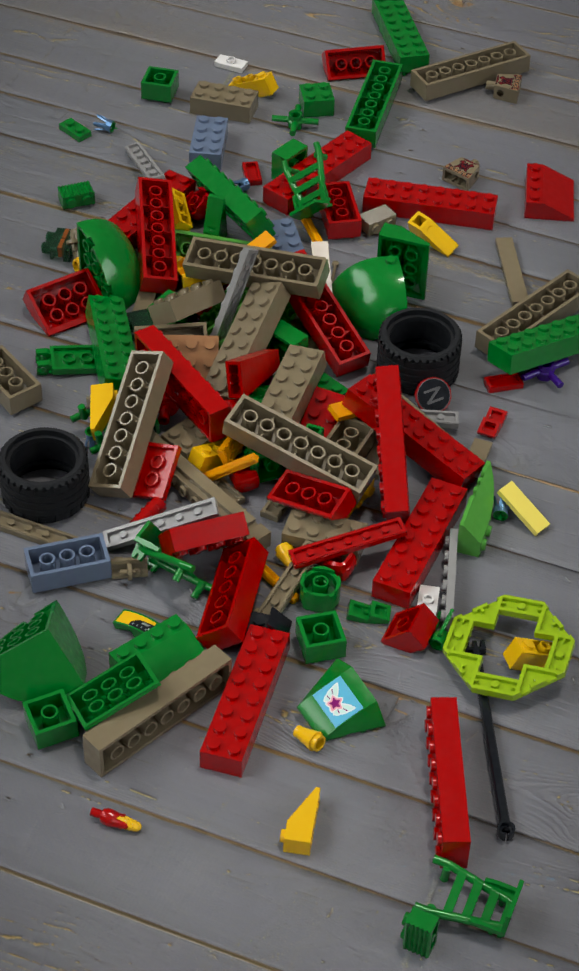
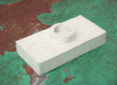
M220 54L214 61V66L242 73L248 66V61Z
M420 585L417 605L425 603L435 616L437 614L440 587Z

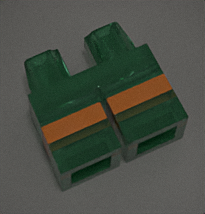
M57 228L56 232L48 231L46 242H43L41 245L42 253L50 254V259H54L55 256L62 257L63 262L70 263L73 251L71 246L66 245V241L71 240V229Z

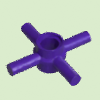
M564 358L556 362L553 361L537 366L535 370L522 374L521 379L526 381L537 377L541 381L551 380L558 388H561L564 383L554 374L555 369L570 364L568 358Z

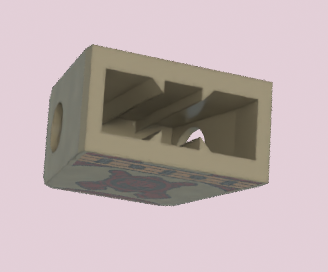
M497 74L496 81L487 80L486 89L494 90V99L517 104L522 75Z
M460 157L443 167L442 180L462 190L469 191L479 178L480 164L476 159L470 161Z

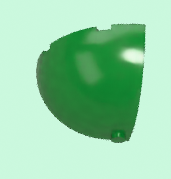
M88 219L76 223L80 270L88 268L102 295L123 298L125 308L128 309L136 302L140 290L139 260L128 237L119 226L108 220Z
M398 255L374 257L360 261L343 271L332 284L333 295L360 337L372 341L378 339L382 322L391 314L408 308L405 281Z
M57 600L34 613L35 616L31 618L30 622H21L0 639V694L24 702L63 689L65 694H68L85 684L87 668L84 654L76 633Z

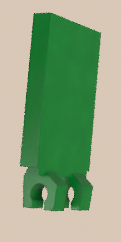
M92 345L50 346L49 349H36L37 375H47L48 373L52 375L97 374Z

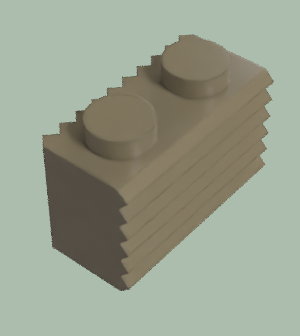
M386 204L360 214L362 219L361 230L369 237L373 236V234H378L384 223L396 225V213L390 207L388 208Z

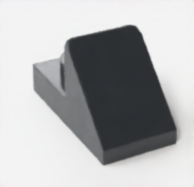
M273 607L270 614L252 611L247 631L250 624L290 633L292 621Z

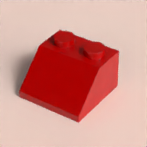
M425 603L397 612L381 642L384 645L408 653L422 651L428 646L431 635L436 631L439 619Z

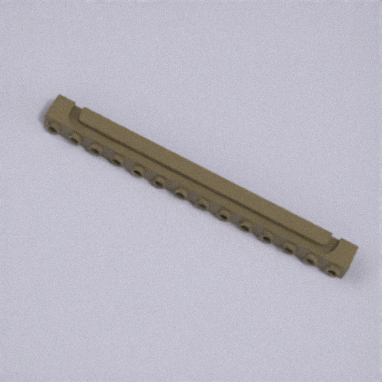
M90 396L86 397V409H90ZM152 431L149 442L168 444L156 432ZM180 454L171 486L178 490L181 496L186 497L191 504L215 497L220 517L244 511L250 535L244 537V541L255 537L265 549L271 545V531L261 523L257 524L256 519Z

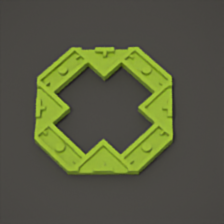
M504 594L497 597L495 602L490 604L486 602L473 608L472 612L466 615L459 614L455 616L443 645V654L472 693L515 701L566 676L575 647V639L571 634L568 635L562 623L556 616L552 615L545 602ZM499 615L537 622L534 638L553 641L545 667L524 664L519 680L480 672L483 656L465 652L474 626L494 630Z

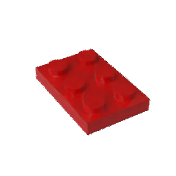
M316 386L300 424L305 427L308 423L324 428V437H327L337 423L328 410L329 404L343 401L345 395Z
M149 442L132 497L151 500L154 497H158L166 501L182 449L179 445Z

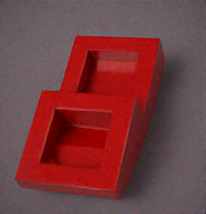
M490 406L486 417L482 419L477 434L495 439L508 416V411Z

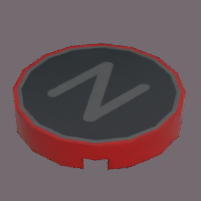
M428 377L420 381L414 394L418 407L424 410L443 411L450 404L452 397L449 385L443 379L437 377Z

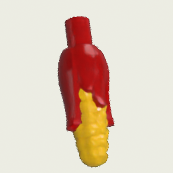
M92 807L90 811V816L99 818L100 822L105 826L132 832H138L142 828L141 823L137 822V820H133L126 816V814H121L111 808L100 810Z

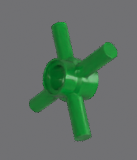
M296 104L295 109L289 111L288 116L272 115V121L288 123L291 136H295L296 131L302 128V124L319 125V119L303 118L300 104Z

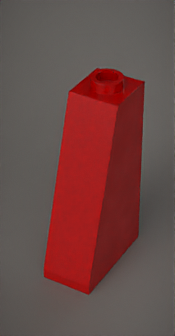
M262 349L225 361L229 398H241L243 394L250 395L277 371L280 365L279 350Z

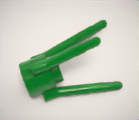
M450 609L439 630L437 629L441 611L438 612L437 618L439 622L436 626V631L429 639V644L432 648L439 651L443 650L448 634L445 629L454 613V609Z

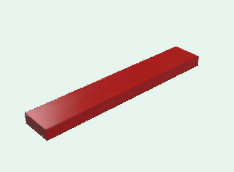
M397 517L288 550V555L296 570L407 536V529L401 517Z

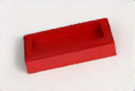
M258 161L242 162L243 174L251 182L250 186L262 185Z
M519 373L487 376L483 380L488 393L522 389L524 386Z

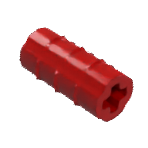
M154 497L150 502L146 503L144 508H141L138 514H135L130 523L163 513L167 509L166 503L161 498Z

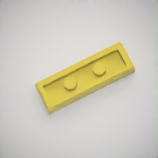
M513 481L497 492L534 536L550 525L547 519Z

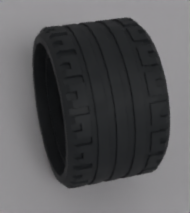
M420 307L397 311L388 316L380 326L376 364L377 366L399 365L401 391L404 394L414 395L420 381L428 377L441 378L450 387L456 381L459 373L462 347L461 329L452 318L437 310ZM408 348H423L434 351L436 353L430 355H416L407 353L402 350Z
M33 428L13 436L1 448V497L3 504L9 509L10 513L36 523H53L73 516L87 503L90 496V487H88L90 482L88 453L83 442L75 435L57 428ZM38 469H58L68 473L59 479L45 482H35L20 478Z

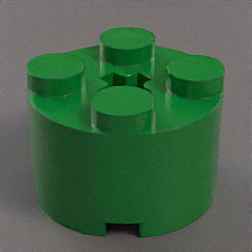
M325 566L312 567V570L309 572L306 570L300 579V601L303 609L313 612L333 611L340 601L341 578L335 574L333 569Z

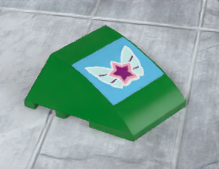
M338 658L297 706V709L311 729L322 732L326 741L345 737L356 732H366L377 727H386L375 697L354 668Z

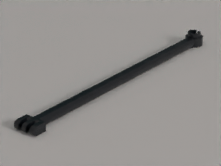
M472 640V647H469L468 642L465 652L486 655L485 640H480L479 647L476 640ZM482 663L480 672L484 673V667ZM478 694L499 819L497 835L501 840L505 841L506 833L504 832L509 833L507 834V841L514 837L515 825L509 818L489 696Z

